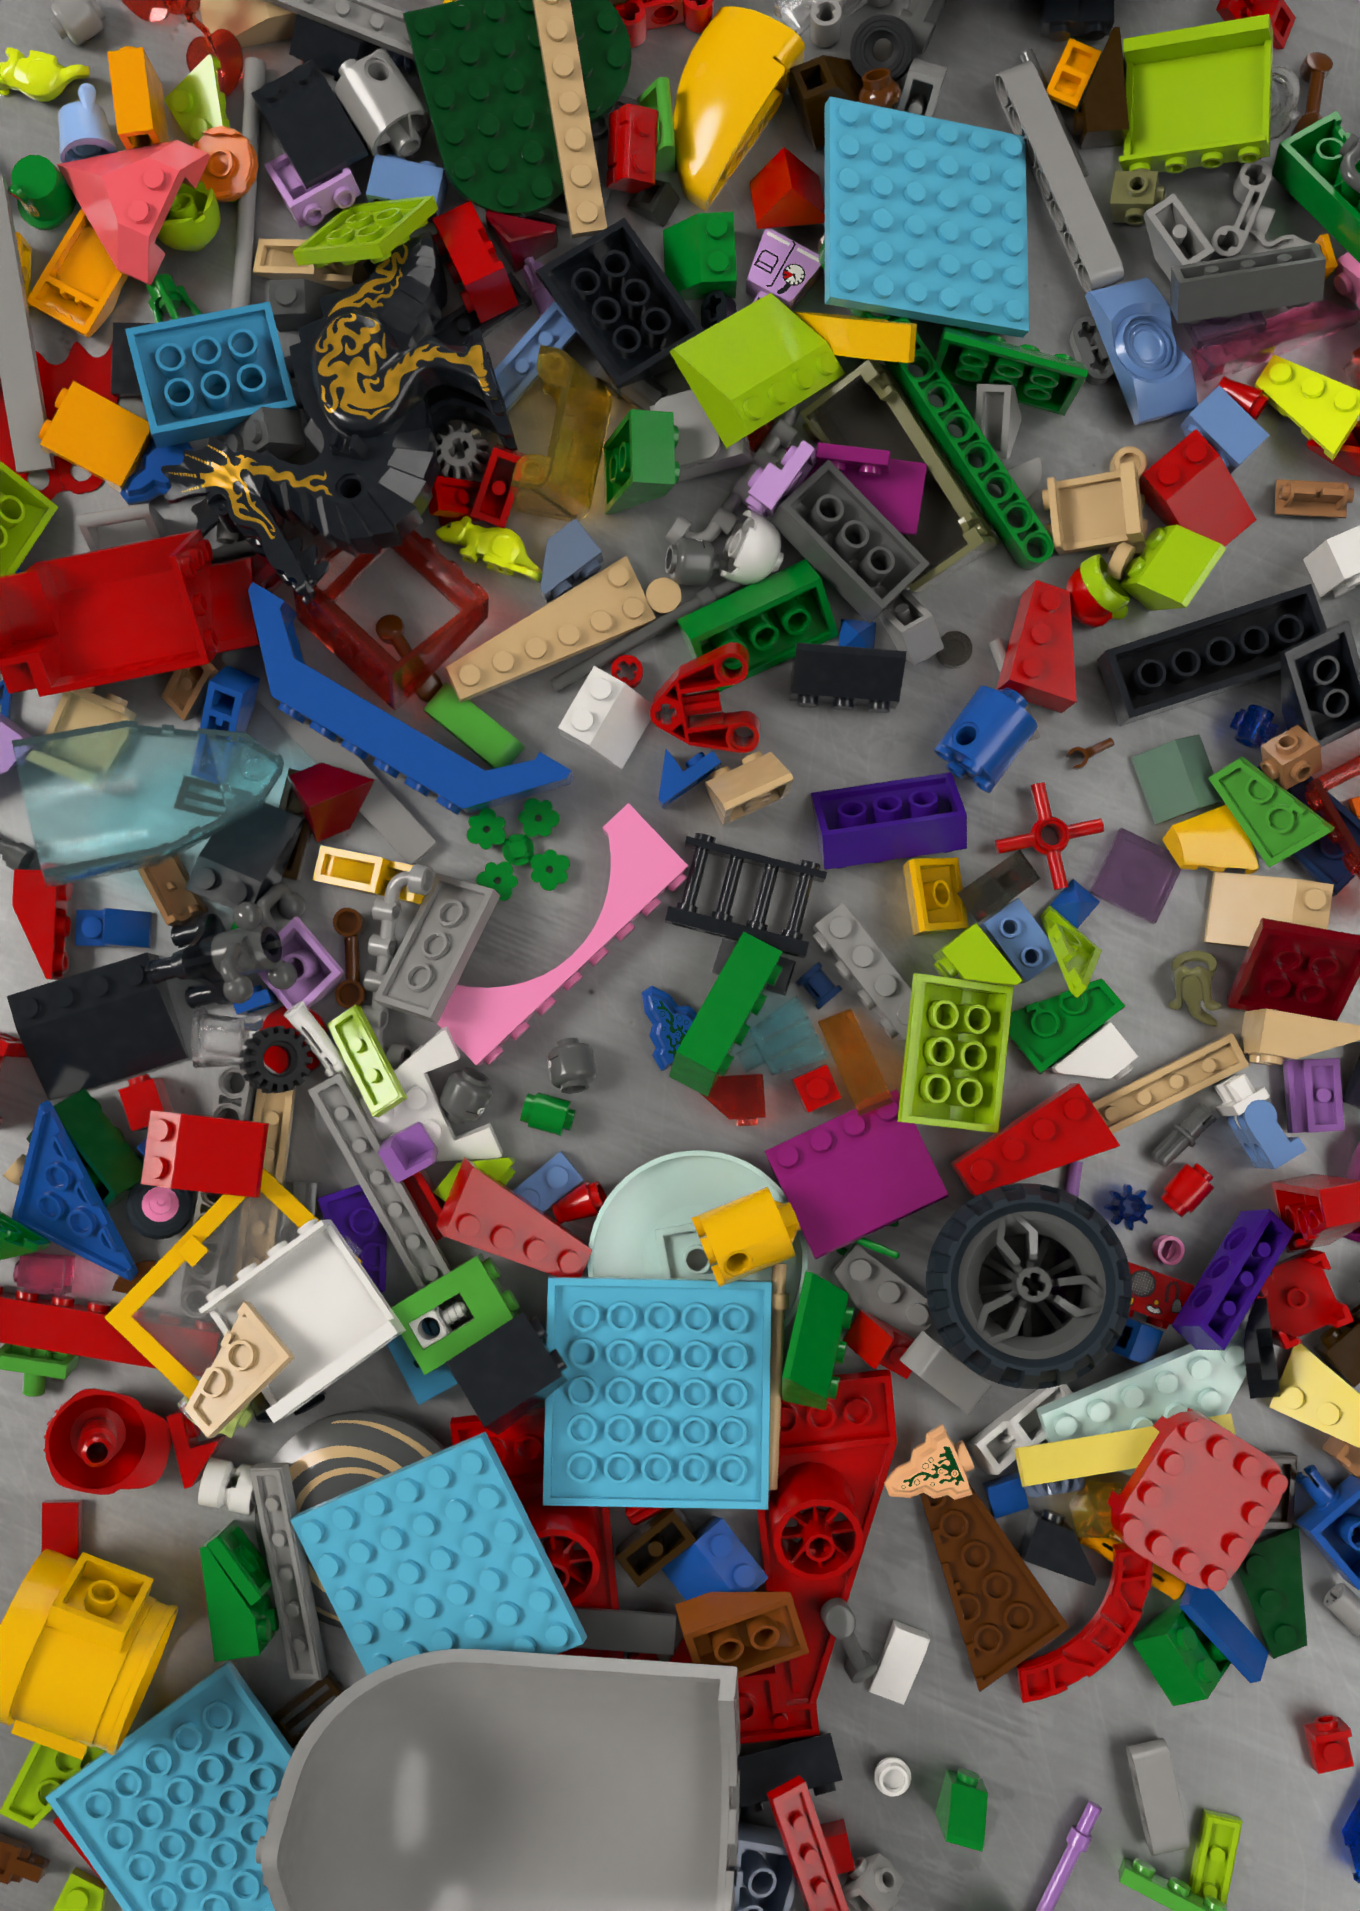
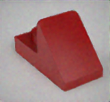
M437 476L431 491L433 498L428 504L430 515L439 517L440 526L460 521L464 516H469L471 522L483 521L470 516L481 482Z
M860 1309L850 1329L845 1334L843 1341L847 1342V1345L872 1368L877 1369L880 1364L905 1379H908L912 1370L899 1359L915 1339L865 1310Z
M185 1408L175 1410L166 1417L183 1486L186 1489L201 1480L209 1459L216 1455L226 1435L199 1442L198 1437L201 1435V1430L185 1411Z

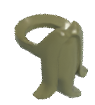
M1195 950L1184 952L1174 958L1172 971L1176 998L1169 1002L1168 1006L1171 1009L1177 1010L1181 1008L1185 1000L1190 1014L1195 1019L1217 1027L1218 1022L1201 1007L1202 1000L1206 1009L1210 1011L1218 1010L1221 1007V1004L1214 1001L1211 997V981L1217 970L1216 958L1212 954ZM1190 961H1201L1206 963L1209 969L1200 966L1189 969L1183 965Z

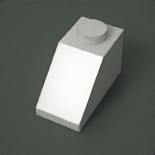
M1108 1022L1103 1024L1048 1069L1054 1074L1096 1079H1111L1114 1077L1115 1080H1119L1134 1068L1131 1062L1139 1056L1115 1026Z

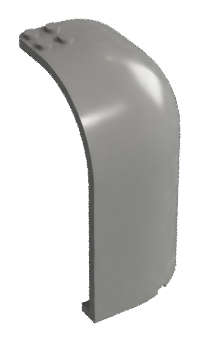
M448 1649L414 1655L370 1673L338 1695L312 1722L298 1742L288 1762L277 1797H272L270 1800L267 1814L269 1824L265 1836H261L258 1840L256 1862L261 1864L263 1885L268 1888L275 1911H734L735 1892L733 1887L735 1871H729V1866L737 1867L740 1771H738V1755H740V1709L737 1666L482 1649Z

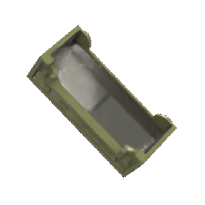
M868 359L800 412L805 420L803 428L814 442L819 439L822 443L887 450L890 451L891 459L922 462L927 465L917 534L914 536H903L930 564L906 588L907 590L923 592L1001 544L942 449L886 365Z

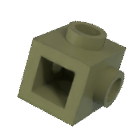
M1143 168L1134 171H1115L1110 200L1113 223H1127L1134 226L1145 223L1144 213L1165 199L1166 187L1160 186L1158 171H1150Z

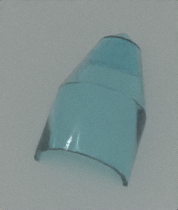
M128 720L12 740L26 810L46 888L158 866L262 808L283 772L284 759L279 753L276 756L257 744V740L247 733L198 728V731L174 729V725L162 724V727L138 725L137 721Z

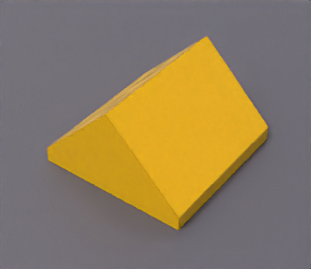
M958 857L908 860L903 865L913 936L968 928Z

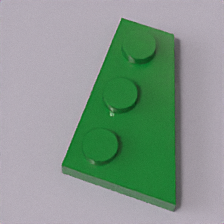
M1101 978L1090 982L1088 988L1078 998L1068 990L1060 993V995L1040 1002L1037 1001L1011 1012L1008 1038L1037 1073L1041 1075L1124 1009L1125 1005Z

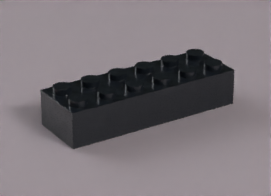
M1308 584L1108 649L1097 659V663L1119 726H1123L1281 674V651L1326 630L1327 627L1312 584Z

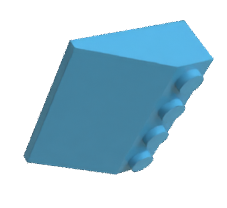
M270 301L125 329L151 435L156 448L206 439L211 436L226 435L261 407L297 410Z

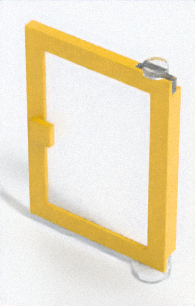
M264 1167L259 1198L223 1194L104 1317L185 1395L177 1405L195 1425L196 1423L185 1411V1407L205 1370L212 1366L222 1347L220 1343L224 1337L209 1313L201 1314L198 1309L208 1303L206 1296L213 1290L224 1284L228 1288L239 1279L236 1274L254 1262L260 1265L269 1258L267 1252L272 1247L284 1240L289 1244L300 1236L297 1230L305 1223L314 1218L318 1222L320 1221ZM346 1236L344 1240L362 1264L363 1261L358 1256L363 1250Z

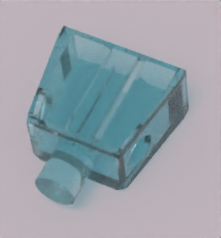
M798 996L790 999L750 1029L749 1033L755 1044L736 1053L745 1072L765 1063L771 1076L829 1057Z

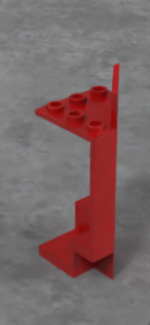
M199 529L36 562L25 572L0 576V671L8 693L12 694L37 689L39 697L210 664L217 653L260 645L248 592L252 582L255 583L253 556L211 564L213 560L211 544L208 539L203 538L202 531Z

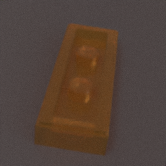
M852 1009L818 1021L820 1031L858 1116L893 1103L892 1096Z

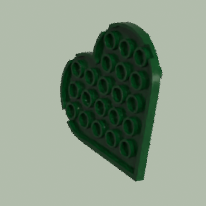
M457 0L403 13L405 27L445 172L454 188L466 200L468 199L475 205L485 209V212L488 210L516 217H525L539 213L556 203L564 195L533 1ZM570 0L590 124H593L614 108L627 85L632 58L630 38L621 16L608 0Z

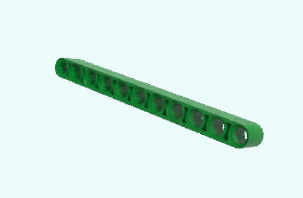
M825 239L819 251V262L824 271ZM849 308L854 316H860V318L910 323L908 318L886 314L877 317L869 311ZM916 332L914 362L884 361L1015 562L1025 570L1038 568L1052 556L1054 551L1052 538ZM908 366H919L923 371V377L913 376L909 372ZM928 396H939L943 402V407L932 406ZM948 425L958 426L962 431V437L956 438L952 436L948 431ZM969 454H974L981 459V468L973 467L969 463ZM987 485H997L1001 490V498L991 496ZM1007 514L1017 515L1021 521V527H1012L1008 523ZM1028 543H1033L1039 548L1040 558H1034L1028 553Z

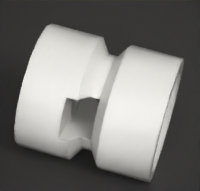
M211 1457L201 1479L198 1504L215 1509H220L223 1505H227L230 1512L250 1516L256 1506L250 1468L253 1465L242 1463L238 1468H235L230 1460Z

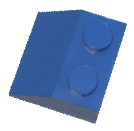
M712 1516L696 1530V1542L661 1569L685 1601L709 1592H754L768 1579V1576L724 1519Z

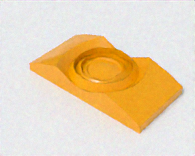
M82 208L79 210L29 294L27 304L83 336L90 338L114 311L121 289L129 276L117 270Z

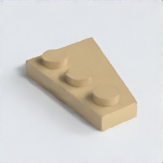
M243 1301L237 1312L239 1316L230 1332H226L220 1343L222 1347L212 1366L205 1370L185 1407V1411L207 1438H214L295 1358L283 1341L248 1301Z

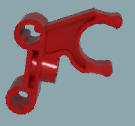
M629 0L625 4L615 6V9L627 28L631 48L640 46L645 41L647 30L684 22L686 28L690 31L703 33L714 17V0Z

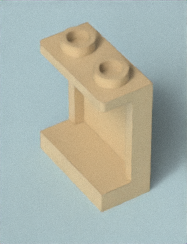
M1134 461L1120 463V470L1062 481H1057L1055 477L1047 478L1048 489L1042 490V499L1045 511L1050 510L1051 524H1046V531L1052 538L1054 548L1059 555L1117 546L1122 542L1129 544L1145 541L1139 477Z
M95 687L63 692L39 748L31 745L25 759L102 792L136 714L126 707L128 701L111 693H107L106 697L103 698L94 694Z

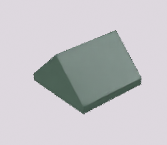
M1199 734L1172 740L1131 758L1155 825L1223 802V799L1208 779L1214 773Z

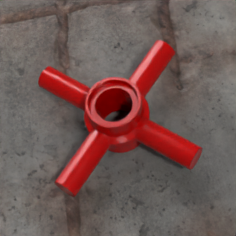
M1045 782L1031 785L1038 821L1032 826L1030 833L995 840L997 854L1033 847L1038 853L1047 856L1054 890L1064 889L1068 887L1061 851L1066 848L1069 839L1104 832V824L1102 819L1099 818L1066 825L1062 820L1052 817ZM1048 827L1056 832L1057 842L1055 845H1049L1043 841L1041 836L1043 828Z

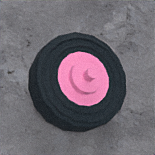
M141 1182L131 1189L126 1202L127 1218L133 1229L142 1236L155 1240L168 1239L182 1232L190 1222L194 1209L193 1196L189 1190L143 1185Z

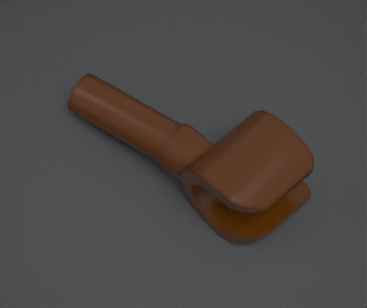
M1108 738L1086 749L1074 747L1068 752L1067 757L1075 752L1081 753L1084 761L1074 766L1073 769H1082L1087 764L1089 758L1114 746V741L1112 738Z

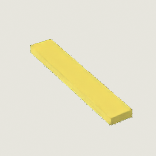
M1231 1413L1208 1417L1236 1435ZM1153 1426L1015 1448L1022 1487L1137 1468L1159 1434V1431Z

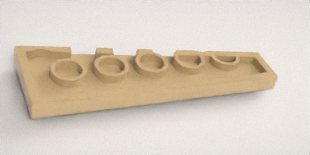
M626 556L446 666L445 672L459 702L462 703L639 630L655 621L656 617L647 603L643 589Z

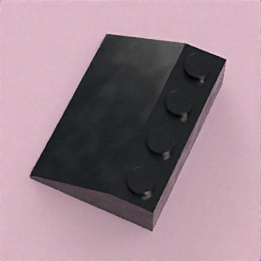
M625 217L536 270V275L617 389L673 369L677 364L669 351L705 331Z
M148 952L7 996L16 1030L49 1101L77 1093L84 1088L87 1090L189 1058L167 982L162 981L158 984H152L146 976L159 972L156 969L145 972L147 962L159 960V955Z

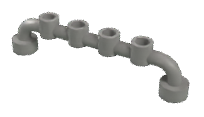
M800 403L786 411L775 425L763 446L754 456L753 463H750L744 474L737 481L708 527L701 533H695L689 530L692 522L680 515L666 535L665 539L674 545L678 539L686 537L706 540L712 543L721 531L726 535L730 533L739 519L734 512L740 503L748 506L745 500L749 496L748 492L751 488L747 484L754 472L759 467L765 469L769 462L775 466L779 459L773 455L778 447L781 445L787 448L797 434L798 430L793 425L800 413Z
M415 864L410 871H403L393 876L387 885L384 899L377 898L372 908L373 918L382 922L380 935L373 934L368 942V953L377 956L376 970H368L364 977V989L373 992L372 1005H364L362 1010L393 1069L412 1055V1050L409 1045L393 1043L390 1048L384 1045L382 1035L383 1029L388 1023L389 1013L386 1007L379 1005L373 998L397 951L395 928L402 912V906L399 902L401 889L408 885L411 893L428 895L432 889L434 882L432 867Z

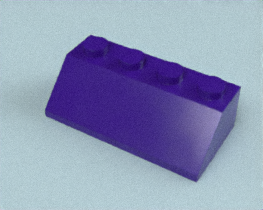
M952 772L811 793L818 845L824 870L967 849V813Z

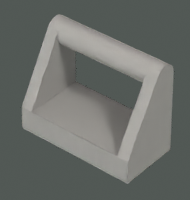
M150 503L77 515L79 528L90 551L166 536L163 517Z

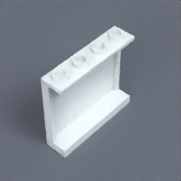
M314 1218L305 1223L297 1230L300 1236L289 1244L284 1240L272 1247L267 1252L269 1256L267 1260L260 1265L254 1262L236 1274L239 1279L228 1288L224 1284L213 1290L206 1296L208 1303L198 1309L201 1314L209 1313L225 1336L226 1332H230L239 1316L237 1312L243 1301H248L295 1356L261 1391L271 1406L265 1411L273 1423L287 1418L406 1331L331 1219L318 1222Z

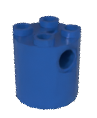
M980 686L935 747L934 752L948 762L946 769L952 772L953 775L960 779L967 775L973 779V783L977 787L990 793L1037 730L1038 725L1034 718L1025 710L1028 706L1027 700L1018 692L1010 688L995 690L987 686Z

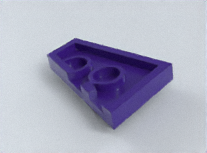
M360 1184L319 1197L318 1202L324 1220H332L353 1253L362 1261L361 1265L381 1293L385 1292L387 1232Z

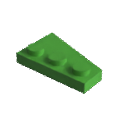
M1242 756L1208 778L1269 868L1332 832L1334 829L1331 824Z

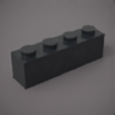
M831 1733L738 1757V1771H740L739 1809H741L742 1816L763 1811L762 1802L769 1801L767 1793L798 1775L806 1781L808 1790L813 1789L815 1796L836 1791L835 1782L842 1781L843 1779Z

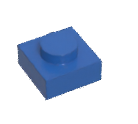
M262 985L253 986V994L248 1001L242 1004L233 1003L237 1015L245 1016L279 1004L277 997L271 989L263 990Z

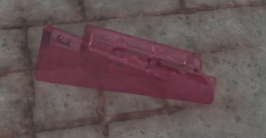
M1326 300L1311 302L1307 306L1296 307L1229 334L1220 341L1195 346L1191 349V353L1204 382L1231 371L1232 374H1235L1271 359L1273 354L1279 356L1351 327L1359 322L1360 310L1351 311Z

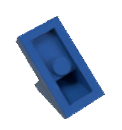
M666 749L658 797L659 805L662 809L709 777V774L721 768V761L713 751L706 756L703 752L698 753L686 762L685 765L688 769L683 771Z
M104 908V910H77L75 945L86 947L151 948L152 912Z

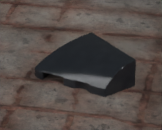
M1267 1298L1256 1299L1249 1314L1245 1330L1244 1357L1250 1399L1280 1397Z

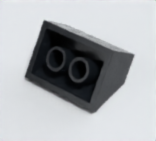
M797 643L792 660L789 701H797L798 706L815 708L818 707L819 703L833 704V708L837 710H853L854 706H866L868 711L873 713H889L890 708L896 709L900 701L907 651Z

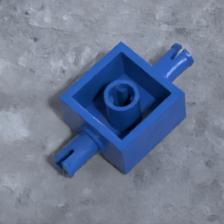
M1310 1465L1303 1469L1308 1476H1304L1299 1472L1296 1476V1481L1301 1484L1316 1504L1301 1516L1296 1523L1340 1576L1357 1590H1360V1479L1349 1475L1333 1489L1318 1472L1315 1465Z

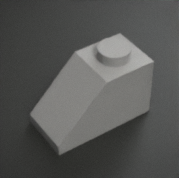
M914 58L908 70L897 110L933 117L947 68Z
M1175 193L1144 213L1143 216L1154 258L1170 281L1171 267L1209 261L1215 252Z
M907 589L878 616L898 651H907L906 659L913 666L928 660L932 655L944 649L934 616Z

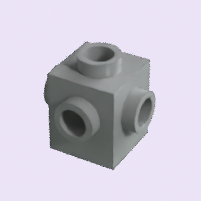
M880 1853L866 1858L858 1857L854 1861L855 1871L847 1872L849 1877L842 1887L847 1906L851 1911H891L899 1901L897 1894L905 1880L895 1870L893 1864Z

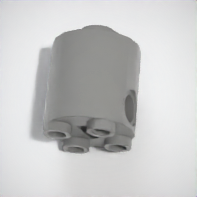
M381 48L358 61L355 59L345 61L338 70L341 77L336 83L334 94L373 156L375 154L383 156L396 154L404 158L417 151L422 143V139L426 136L431 126V119L428 111L387 51Z

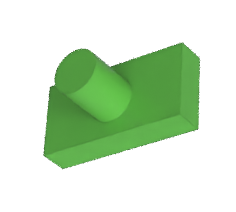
M6 1343L0 1348V1370L24 1373L22 1393L29 1397H38L45 1394L46 1377L66 1379L78 1366L79 1356Z

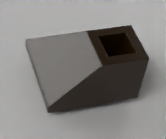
M821 55L790 68L788 91L815 152L825 148V103L831 96L859 102V93L863 83L849 59Z

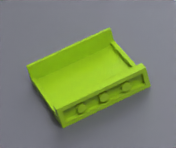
M1269 14L1123 39V55L1127 63L1126 98L1129 131L1124 139V156H1119V163L1123 171H1134L1143 168L1150 171L1176 174L1185 171L1187 168L1201 166L1204 168H1217L1223 163L1237 161L1253 163L1260 158L1270 157L1273 29Z

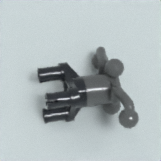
M275 883L256 904L253 902H242L236 906L233 920L239 927L237 929L226 931L221 919L214 913L200 916L195 922L173 926L171 929L172 942L178 948H186L174 952L171 957L147 962L145 972L155 969L159 970L158 973L146 975L148 980L152 984H158L174 978L180 980L191 979L202 983L196 986H189L185 991L186 1002L192 1009L213 1003L219 1005L229 1003L242 1004L248 1001L253 994L254 987L252 981L246 975L269 970L268 979L272 986L280 990L289 989L296 983L297 971L292 964L281 959L282 943L277 933L276 923L270 914V909L277 902L278 913L283 918L292 920L294 917L303 915L306 906L304 899L298 893L291 892L286 884Z

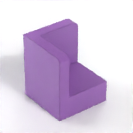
M416 1122L383 1140L378 1154L395 1182L399 1183L434 1164L439 1150L423 1124Z

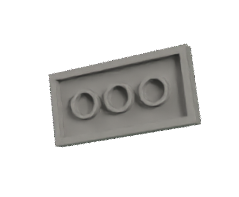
M436 873L432 889L428 895H425L373 1000L381 1006L437 1024L498 902L500 895L495 889Z

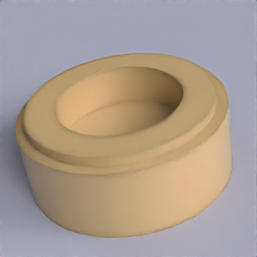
M1123 447L1111 459L1110 472L1120 470V463L1134 461L1138 470V477L1140 478L1147 470V458L1136 447Z
M1125 542L1117 546L1107 568L1108 576L1118 580L1124 577L1127 566L1133 560L1136 550L1135 546Z
M657 578L647 588V603L653 612L665 615L679 607L681 603V589L670 578Z

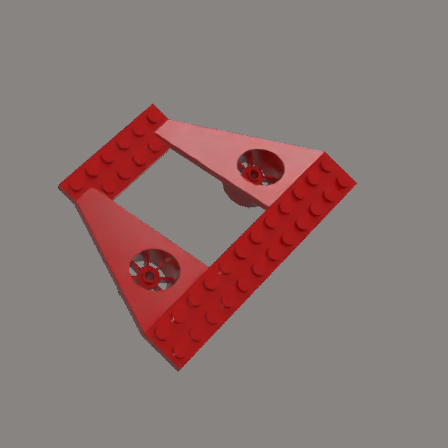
M889 1369L833 1375L840 1377L836 1400L828 1399L826 1410L782 1401L781 1393L778 1489L768 1491V1510L757 1509L763 1568L768 1576V1579L765 1581L766 1592L791 1593L809 1653L738 1678L740 1744L820 1735L816 1702L836 1641V1637L829 1632L822 1621L820 1610L832 1598H842L846 1603L848 1602L884 1482L896 1449L897 1434L893 1388ZM545 1407L531 1409L499 1435L486 1429L477 1415L452 1417L450 1428L453 1445L486 1431L538 1538L550 1536L549 1539H546L543 1543L541 1542L572 1606L620 1610L610 1507L543 1505ZM816 1506H823L829 1508L827 1509V1511H825L823 1509L816 1508ZM812 1507V1509L806 1510L804 1513L800 1512V1510ZM839 1512H842L847 1517L845 1521L833 1522V1518ZM791 1517L797 1521V1526L785 1527ZM840 1533L837 1537L833 1536V1534ZM555 1536H565V1537H568V1538L565 1540V1539H563V1538L555 1537ZM793 1538H802L798 1543L792 1540ZM578 1542L585 1550L574 1551L573 1545ZM584 1562L579 1568L573 1565V1563ZM571 1648L557 1654L625 1659L624 1651Z

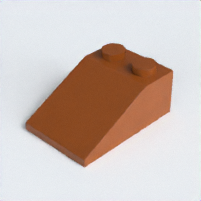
M709 1592L675 1604L683 1636L693 1664L737 1666L738 1678L809 1653L790 1592Z

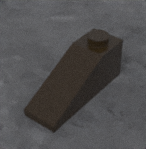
M1120 27L1112 28L1080 109L1073 116V134L1079 135L1080 149L1122 146L1129 131Z

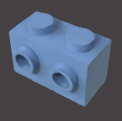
M1019 898L979 925L1023 980L1020 984L1028 982L1057 961L1049 938Z

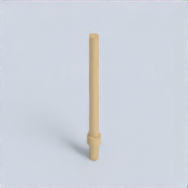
M786 1263L773 1265L771 1276L769 1490L778 1489L785 1309H789V1293H786Z

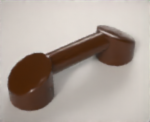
M1309 53L1301 64L1300 75L1305 82L1309 83L1305 114L1295 125L1291 136L1322 119L1319 113L1323 84L1333 67L1332 59L1324 53Z
M393 614L381 617L376 624L378 637L382 642L394 646L414 677L413 688L416 695L421 701L428 703L443 686L441 679L436 673L426 671L404 637L405 626L402 620Z
M342 908L334 915L333 927L338 934L344 936L346 980L337 986L335 998L340 1006L349 1009L354 1005L361 1006L367 998L364 984L360 982L359 936L365 929V921L357 910Z

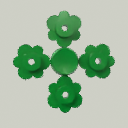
M530 798L525 802V811L520 812L518 815V820L524 824L523 832L525 835L514 834L506 839V833L503 830L506 825L504 818L496 817V813L490 808L482 809L478 816L473 815L468 820L471 828L468 829L466 836L470 843L479 844L484 850L490 849L493 844H503L502 853L507 862L503 861L498 865L494 862L487 863L485 871L479 873L476 878L478 885L495 889L500 895V901L509 900L513 893L512 888L518 885V879L513 875L514 869L512 865L521 866L530 861V865L534 870L531 873V879L536 883L540 882L541 887L546 891H552L557 887L558 883L563 884L568 880L566 871L570 866L569 859L564 855H557L552 849L546 850L544 855H534V844L530 839L539 834L542 837H548L551 834V828L556 827L560 822V816L555 810H552L553 805L549 800H543L540 803L538 799ZM541 816L542 820L538 822L536 817ZM486 827L490 828V831L488 833L484 832V829ZM548 867L553 868L551 873L547 872ZM497 878L501 879L500 884H495Z

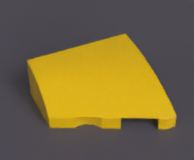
M1226 804L1172 825L1162 839L1180 869L1196 870L1203 867L1211 871L1224 872L1226 868L1245 869V874L1255 873L1259 869L1250 839Z

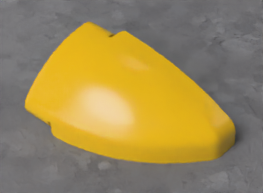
M720 7L693 47L677 89L673 116L677 173L684 196L705 212L777 112L783 99V93L789 86L790 68L803 63L805 45L798 33L760 12L743 7Z

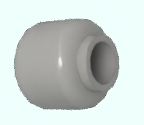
M96 0L52 1L51 9L55 16L49 20L62 40L68 36L73 43L80 45L103 30L102 19L106 17Z

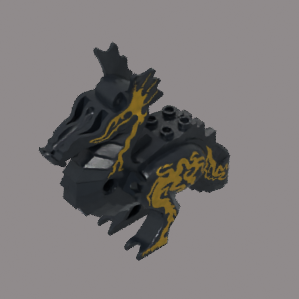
M431 231L419 234V236L410 238L406 243L395 247L391 251V257L382 262L372 263L370 259H367L363 266L370 278L359 284L320 297L319 301L323 317L298 328L301 342L289 346L291 355L284 357L291 379L295 378L297 387L292 388L295 402L299 410L303 409L307 421V426L303 432L319 453L315 460L303 465L290 464L276 458L268 449L263 453L250 450L234 453L221 440L211 436L204 449L195 451L185 450L183 453L184 460L180 465H165L161 468V472L171 483L170 490L164 495L167 502L177 503L193 497L206 496L204 500L193 505L191 508L198 521L195 530L201 529L203 538L220 523L231 533L241 532L253 550L267 558L281 580L287 586H293L298 595H304L302 601L305 605H308L315 599L316 593L313 587L327 573L330 565L327 561L316 565L318 548L315 544L302 551L303 539L301 537H296L292 540L287 539L283 531L285 519L293 525L300 523L313 536L319 534L333 550L338 547L354 557L358 553L381 555V549L403 545L402 539L423 523L421 516L433 498L431 491L441 468L436 458L437 442L435 436L445 423L459 419L477 424L496 433L505 448L511 451L518 450L490 354L486 351L480 328L471 333L468 343L464 346L448 345L432 336L436 332L434 327L443 318L441 311L448 301L445 273Z

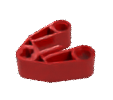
M730 642L679 666L655 693L650 709L652 722L658 728L690 746L737 753L753 751L757 747L760 738L761 723L759 718L750 711L720 712L722 711L721 694L719 690H714L717 687L741 683L746 678L749 668L748 650L739 643ZM730 657L736 658L742 663V666L737 669H729L724 665L723 661ZM662 704H669V709L673 708V712H665V707L661 709ZM739 727H748L753 731V734L748 737H742L735 730Z

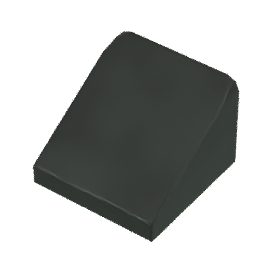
M655 179V185L645 188V190L637 194L634 193L626 206L631 211L654 224L664 227L677 207L680 197L669 182Z

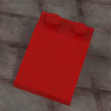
M1197 429L1159 459L1139 478L1140 494H1144L1145 503L1166 526H1182L1214 540L1224 547L1257 520L1222 458Z
M151 1110L141 1184L259 1198L269 1123Z

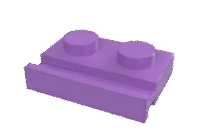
M1340 1058L1283 1061L1288 1133L1345 1131Z

